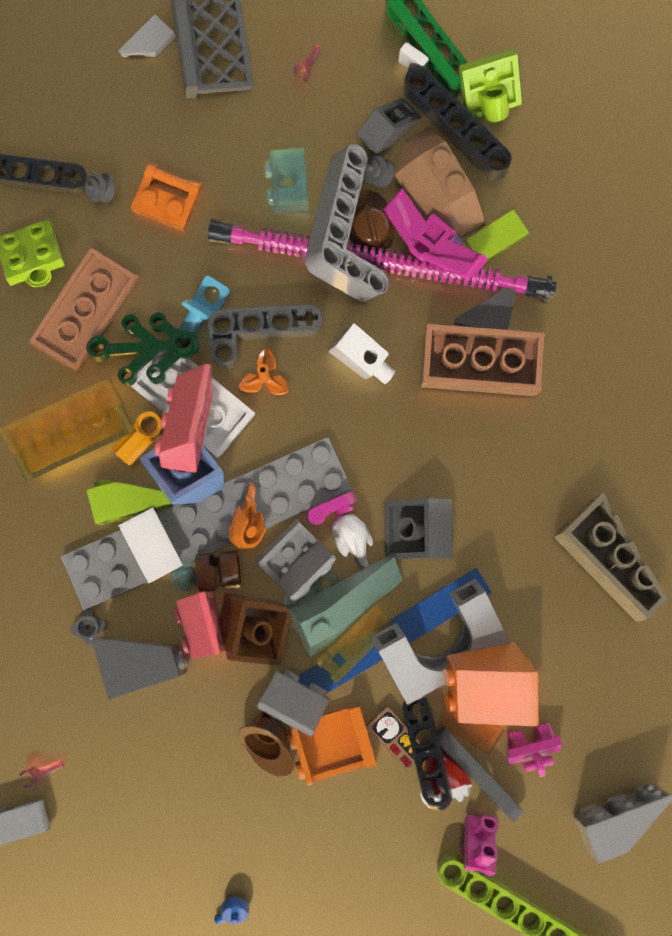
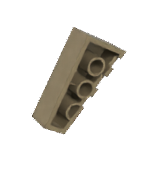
M602 492L576 514L554 538L636 622L648 620L668 600V597L649 566L645 565L637 552L639 551L637 546L627 536L622 527L623 523L618 515L613 513L607 503L609 500L604 492Z

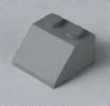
M286 668L283 672L277 670L257 708L312 737L329 702V698L325 696L327 691L314 683H311L309 687L299 682L300 676Z

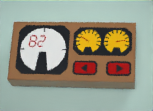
M387 705L366 727L404 770L407 771L415 764L407 727ZM416 738V742L419 743V744H422V743Z

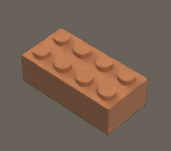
M427 324L424 331L420 388L536 396L541 391L545 333Z

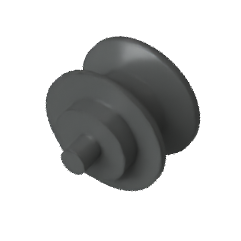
M381 156L371 157L367 161L364 173L366 182L380 188L386 187L394 177V165L390 160L384 159Z
M91 173L86 180V194L93 202L100 200L102 202L111 201L115 194L114 179L108 173H102L101 175L99 173Z

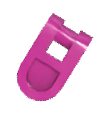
M353 491L311 508L306 516L308 522L318 525L323 523L327 514L334 511L340 516L354 510L352 504L357 502Z

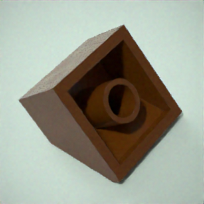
M225 593L219 618V627L227 659L230 661L281 666L291 621V614L288 608L291 606L275 600Z

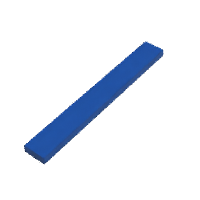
M475 568L299 675V682L308 687L311 683H314L325 689L327 694L382 660L370 638L371 636L397 623L408 643H411L459 614L449 595L453 590L475 579L487 596L492 594L479 570Z

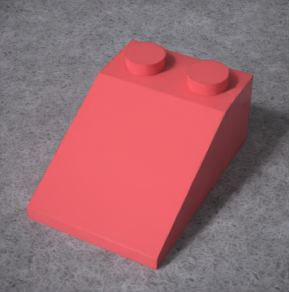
M202 592L177 600L178 607L173 610L177 625L182 624L185 636L181 637V643L184 653H189L190 658L194 659L225 651L219 627L220 614L214 592Z

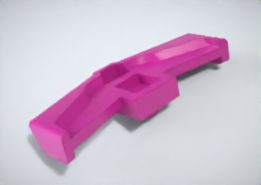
M402 188L383 209L409 247V251L420 261H428L462 278L469 279L474 277L488 260L483 254L452 242L451 240L456 235V232L436 215L432 214L425 221Z

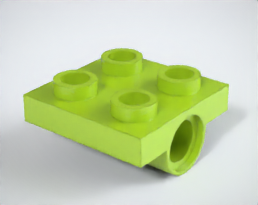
M514 49L459 66L463 104L476 119L484 117L491 122L501 121L508 116L509 108L522 105L518 54Z
M49 218L0 237V259L5 278L10 286L26 281L33 287L44 286L52 278L50 271L65 266L54 228Z

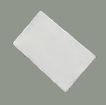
M154 508L119 525L148 584L183 566Z

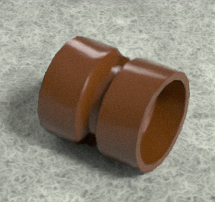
M237 550L220 552L218 557H215L213 553L195 555L196 579L200 593L216 591L218 586H222L225 590L241 588V570Z

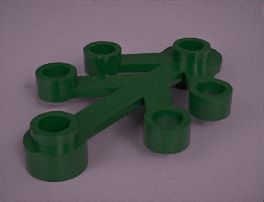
M156 312L149 319L151 327L156 332H163L170 339L158 340L140 324L135 315L129 314L123 317L121 325L126 333L134 334L142 342L109 344L105 337L95 336L88 341L86 350L96 362H105L111 356L139 354L128 366L122 367L118 372V378L125 386L134 385L138 379L137 373L157 354L168 352L157 364L149 366L146 371V375L151 383L161 384L166 378L165 372L180 358H191L198 352L200 341L195 333L188 330L178 331L168 322L163 313ZM163 320L161 324L155 325L156 321ZM130 322H135L133 326L127 327ZM190 343L186 348H182L184 344ZM101 349H105L102 353L98 354ZM160 371L159 376L152 377L154 372ZM132 373L130 378L124 379L126 374Z

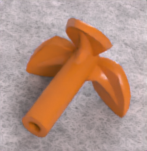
M268 347L264 348L257 357L256 366L258 374L248 373L241 379L238 385L240 390L247 393L259 392L263 383H266L269 393L274 395H283L289 391L288 383L283 376L270 375L276 368L277 362L273 352Z

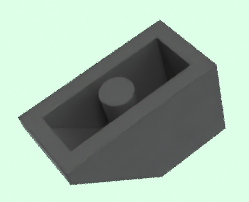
M400 98L375 108L357 134L363 139L367 148L378 154L391 148L421 120L422 116L404 98Z

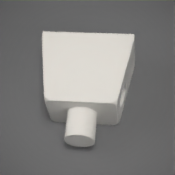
M354 323L345 329L329 350L332 355L364 379L374 375L382 383L386 384L396 372L384 362L389 355L388 352ZM364 354L370 357V364L364 361Z

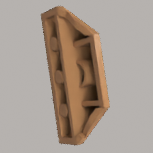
M430 127L405 140L394 176L425 221L434 214L452 228L459 238L484 226L486 223L476 192L447 142Z

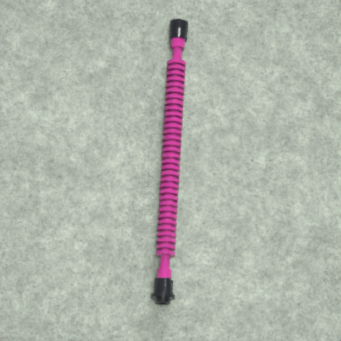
M211 219L208 229V242L226 244L254 243L259 244L260 251H263L266 246V252H271L273 247V253H278L279 248H281L280 254L285 255L286 249H288V255L292 256L293 251H295V257H300L301 252H303L302 258L306 256L310 236L308 235L305 236V241H303V234H298L296 239V233H291L290 238H288L289 232L284 231L283 237H281L280 230H277L274 235V229H269L267 234V228L263 227L261 233L246 231L245 227L235 226L234 223ZM350 243L349 248H346L370 264L376 265L379 269L380 266H383V272H387V267H391L390 273L394 274V269L397 268L398 275H401L402 270H405L404 276H408L409 271H412V277L416 278V273L420 272L419 278L423 279L425 273L427 274L426 280H430L431 275H434L433 281H438V277L441 276V282L445 283L446 277H448L449 284L453 283L454 278L456 279L455 285H460V281L463 280L462 286L466 287L468 281H470V287L474 288L477 282L478 289H482V285L485 284L484 290H489L490 285H492V291L495 292L498 286L514 289L513 292L541 299L542 303H547L549 298L553 299L556 292L557 282L552 281V275L549 274L546 277L516 275L515 278L500 275V269L498 268L495 269L494 274H492V267H488L487 272H485L486 266H483L474 277L465 279L430 262L419 261L417 257H415V260H412V253H408V257L404 258L405 252H401L400 257H397L398 251H393V256H390V250L386 249L384 255L382 254L383 248H379L378 253H375L376 247H371V252H368L369 246L364 245L363 251H361L360 244H357L356 250L353 249L354 243Z

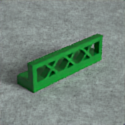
M386 0V14L407 42L428 56L427 68L431 74L453 96L462 91L461 80L453 68L459 69L460 65L468 62L421 0H411L418 9L417 16L414 17L405 6L410 0ZM420 24L428 25L433 29V39L429 38ZM436 46L448 49L450 52L449 61L444 58Z

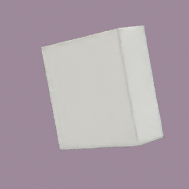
M405 42L400 49L398 62L408 69L419 66L427 70L428 56Z

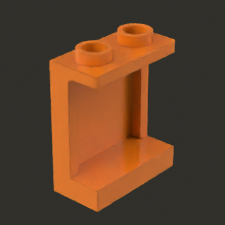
M359 704L323 714L312 737L292 726V732L287 733L291 750L297 749L300 761L295 762L300 780L306 779L307 786L312 785L315 781L364 766L366 769L377 765Z

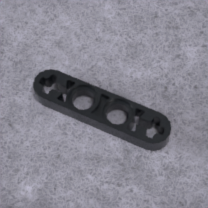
M0 154V168L5 169V174L0 169V183L71 193L85 191L88 174L81 165ZM22 164L27 167L26 174L23 177H13L12 170L15 166ZM46 168H51L55 171L54 178L48 182L42 181L40 179L41 172ZM61 170H63L62 172L65 177H74L75 173H78L82 180H77L76 184H73L69 178L61 177Z
M424 696L408 705L404 700L403 714L422 796L429 807L434 810H443L451 804L452 790L432 708ZM417 703L422 707L420 709L422 722H418L416 715L412 711ZM421 730H429L431 732V739L425 744L416 742V736ZM428 758L438 760V767L432 773L423 771V763ZM436 780L441 792H445L440 795L441 800L439 801L430 797L435 793L431 781Z

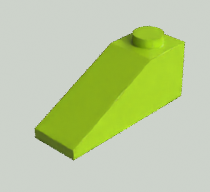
M111 479L97 481L93 483L94 488L87 489L94 521L98 525L133 517L151 508L158 510L173 506L163 491L119 482L111 483Z

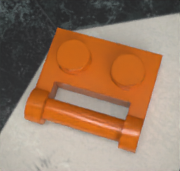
M149 162L130 208L133 212L185 231L201 194L203 183L195 179L192 182L159 169L157 164ZM156 179L189 192L187 199L153 187L154 180Z

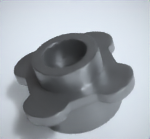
M84 610L81 612V618L71 626V632L73 635L84 639L85 644L92 645L91 640L96 639L98 634L106 629V622L93 616L91 610ZM88 624L91 625L90 630L86 629V626Z

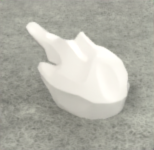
M340 515L332 523V535L339 552L345 557L351 552L355 555L354 561L362 569L369 567L370 565L366 557V542L370 546L373 545L369 530L355 515Z

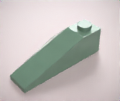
M393 555L288 608L308 657L336 644L403 581Z

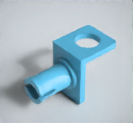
M209 275L205 276L193 299L183 300L182 305L189 311L177 330H188L196 334L203 319H209L213 312L221 309L231 291L230 288ZM209 286L216 287L220 292L219 299L214 303L208 302L204 296V292Z

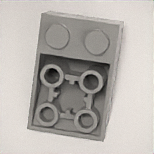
M645 784L635 789L636 793L625 797L624 794L610 797L605 805L599 807L589 805L580 809V814L573 817L586 851L598 864L628 853L672 802V795L656 785Z

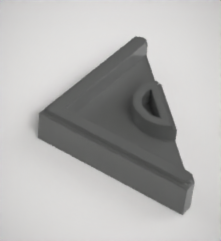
M511 288L502 289L457 317L454 325L508 330L516 292H513L514 289Z

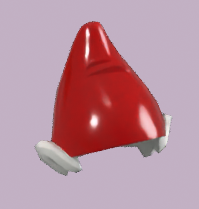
M441 746L452 790V798H456L458 802H461L471 793L470 788L472 784L470 778L446 754ZM435 758L426 759L423 771L427 773L434 772L438 767V760ZM436 780L431 781L435 793L430 797L439 801L441 800L440 795L445 792H441ZM421 792L422 801L427 805V803L425 802V800H424V798H423V796H422V792Z

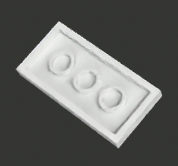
M168 352L159 353L137 373L138 379L131 387L161 412H168L170 404H167L168 390L170 386L174 387L176 376L199 367L189 358H180L165 372L166 378L161 384H153L148 379L146 371L149 366L157 364ZM160 371L154 372L152 377L159 376ZM212 378L213 398L203 445L219 459L256 414Z

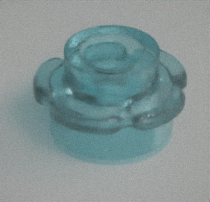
M183 564V566L171 572V583L178 590L190 591L197 584L196 570L191 565Z

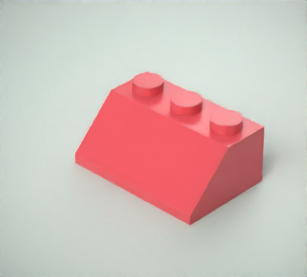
M204 364L177 375L174 387H169L167 404H170L168 412H163L161 429L164 430L162 438H157L155 455L160 457L161 468L197 473L213 398L211 365Z

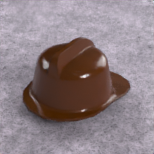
M372 190L360 191L349 237L351 243H354L355 249L357 244H360L361 251H363L364 245L369 246L368 252H371V247H376L375 253H378L379 248H383V253H385L386 249H389L393 243L394 226L383 211L387 206L385 198Z
M263 711L258 714L249 726H243L238 730V740L261 769L269 774L285 777L292 773L294 770V760L286 748L287 732L280 722L272 719Z

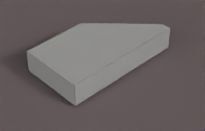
M154 14L118 51L122 57H128L129 55L157 57L176 38V35Z

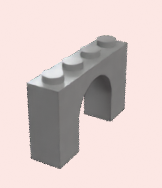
M475 579L449 593L461 617L462 632L456 644L447 652L437 656H422L415 653L397 623L370 637L407 705L421 699L440 686L446 685L443 676V669L447 668L446 655L510 643L486 592Z

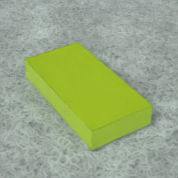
M513 209L466 239L465 243L470 250L483 254L487 257V261L528 236L529 232Z

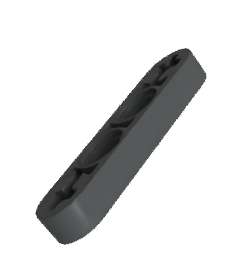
M443 726L437 732L440 745L498 807L515 822L524 813L522 808Z

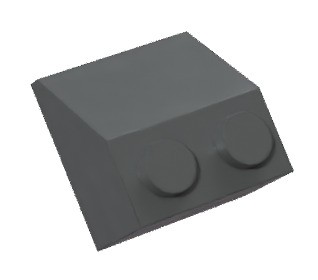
M418 498L385 501V558L393 555L395 559L453 558L452 499Z

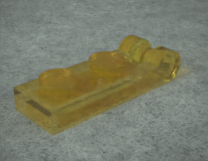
M374 604L315 663L320 668L324 667L331 674L330 678L335 684L338 683L375 647L370 637L394 623ZM337 653L346 660L341 666L332 659Z

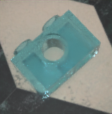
M304 148L270 151V161H265L266 179L272 178V189H267L268 206H274L275 215L309 213ZM283 178H291L294 181L289 187H283L279 184Z

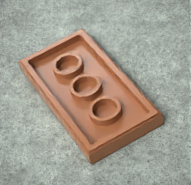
M90 246L28 342L79 373L90 356L86 350L88 341L95 336L104 335L139 281V275Z

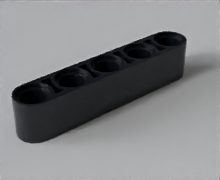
M417 66L409 69L405 76L403 89L406 98L487 178L491 180L502 179L506 175L512 160L509 150L425 68ZM413 81H419L424 86L421 88H414L413 86H411L410 83ZM437 100L444 106L435 108L430 102ZM452 120H459L464 126L456 128L450 122ZM480 140L484 146L480 148L474 147L470 141ZM498 159L502 161L504 166L500 168L494 167L490 161Z

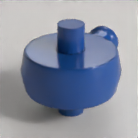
M239 897L226 899L222 903L221 913L214 917L215 923L220 925L226 921L238 924L245 921L249 913L247 901Z

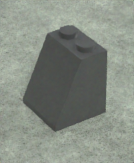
M113 636L91 640L108 699L165 682L187 673L185 669L189 666L187 654L184 653L183 649H179L178 644Z

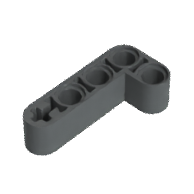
M309 304L216 310L209 317L211 357L218 367L228 369L233 367L238 361V340L316 335L322 328V313L318 307ZM294 315H297L298 327H294ZM308 315H312L314 320L311 326H307L305 321ZM284 316L289 322L285 327L277 328L273 325L275 318ZM249 318H256L260 321L258 327L252 330L245 328L244 323ZM222 319L231 322L230 327L225 331H218L216 329L217 322ZM221 348H230L232 354L228 359L220 360L217 358V353Z

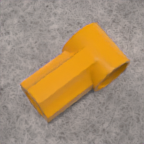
M143 412L138 416L136 423L112 447V450L124 462L132 466L157 438L163 435L164 430L161 429L162 416L154 412ZM154 417L158 422V427L155 432L149 434L146 432L144 425L147 419Z

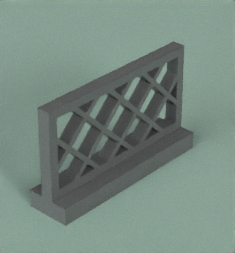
M171 0L185 99L197 98V94L253 90L254 85L241 0H231L228 4L222 0H204L200 6L192 0ZM210 1H213L223 9L216 19L204 11ZM227 13L237 20V25L232 31L220 23ZM199 15L211 23L204 33L193 24ZM215 27L227 36L220 46L207 37ZM230 40H233L241 47V52L236 58L224 50V47ZM203 41L215 50L208 60L197 51V48ZM219 54L231 62L224 73L212 64ZM236 66L245 73L246 81L235 82L227 75ZM207 68L219 77L214 84H202L201 75Z

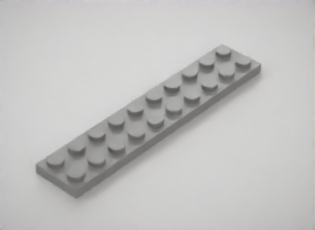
M326 437L224 483L223 489L200 503L177 504L157 513L183 566L194 562L196 554L214 553L233 544L229 539L228 526L231 525L234 511L239 505L240 507L243 506L250 483L256 487L255 515L259 511L263 513L266 529L352 491L329 438ZM121 530L61 556L83 610H88L148 583Z

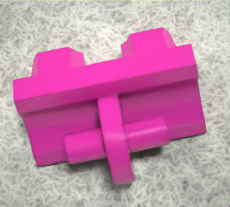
M547 723L534 727L533 731L537 742L528 745L526 744L523 731L507 734L508 750L506 757L508 764L532 759V761L522 763L524 771L535 769L538 777L545 776L544 767L553 765L554 761L552 756L541 758V756L560 752V746H562L560 736L555 737L550 724Z
M468 815L465 817L464 844L461 846V854L464 856V870L480 871L488 876H493L496 873V860L498 859V848L496 847L498 820L496 818L481 815L480 817Z

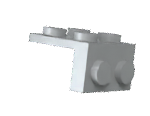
M296 519L255 559V562L292 600H296L307 594L311 585L320 576L330 571L336 558Z

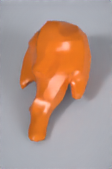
M252 483L249 484L243 506L240 507L239 505L234 511L231 525L228 526L230 541L240 549L256 547L266 531L263 513L259 511L255 515L256 487Z

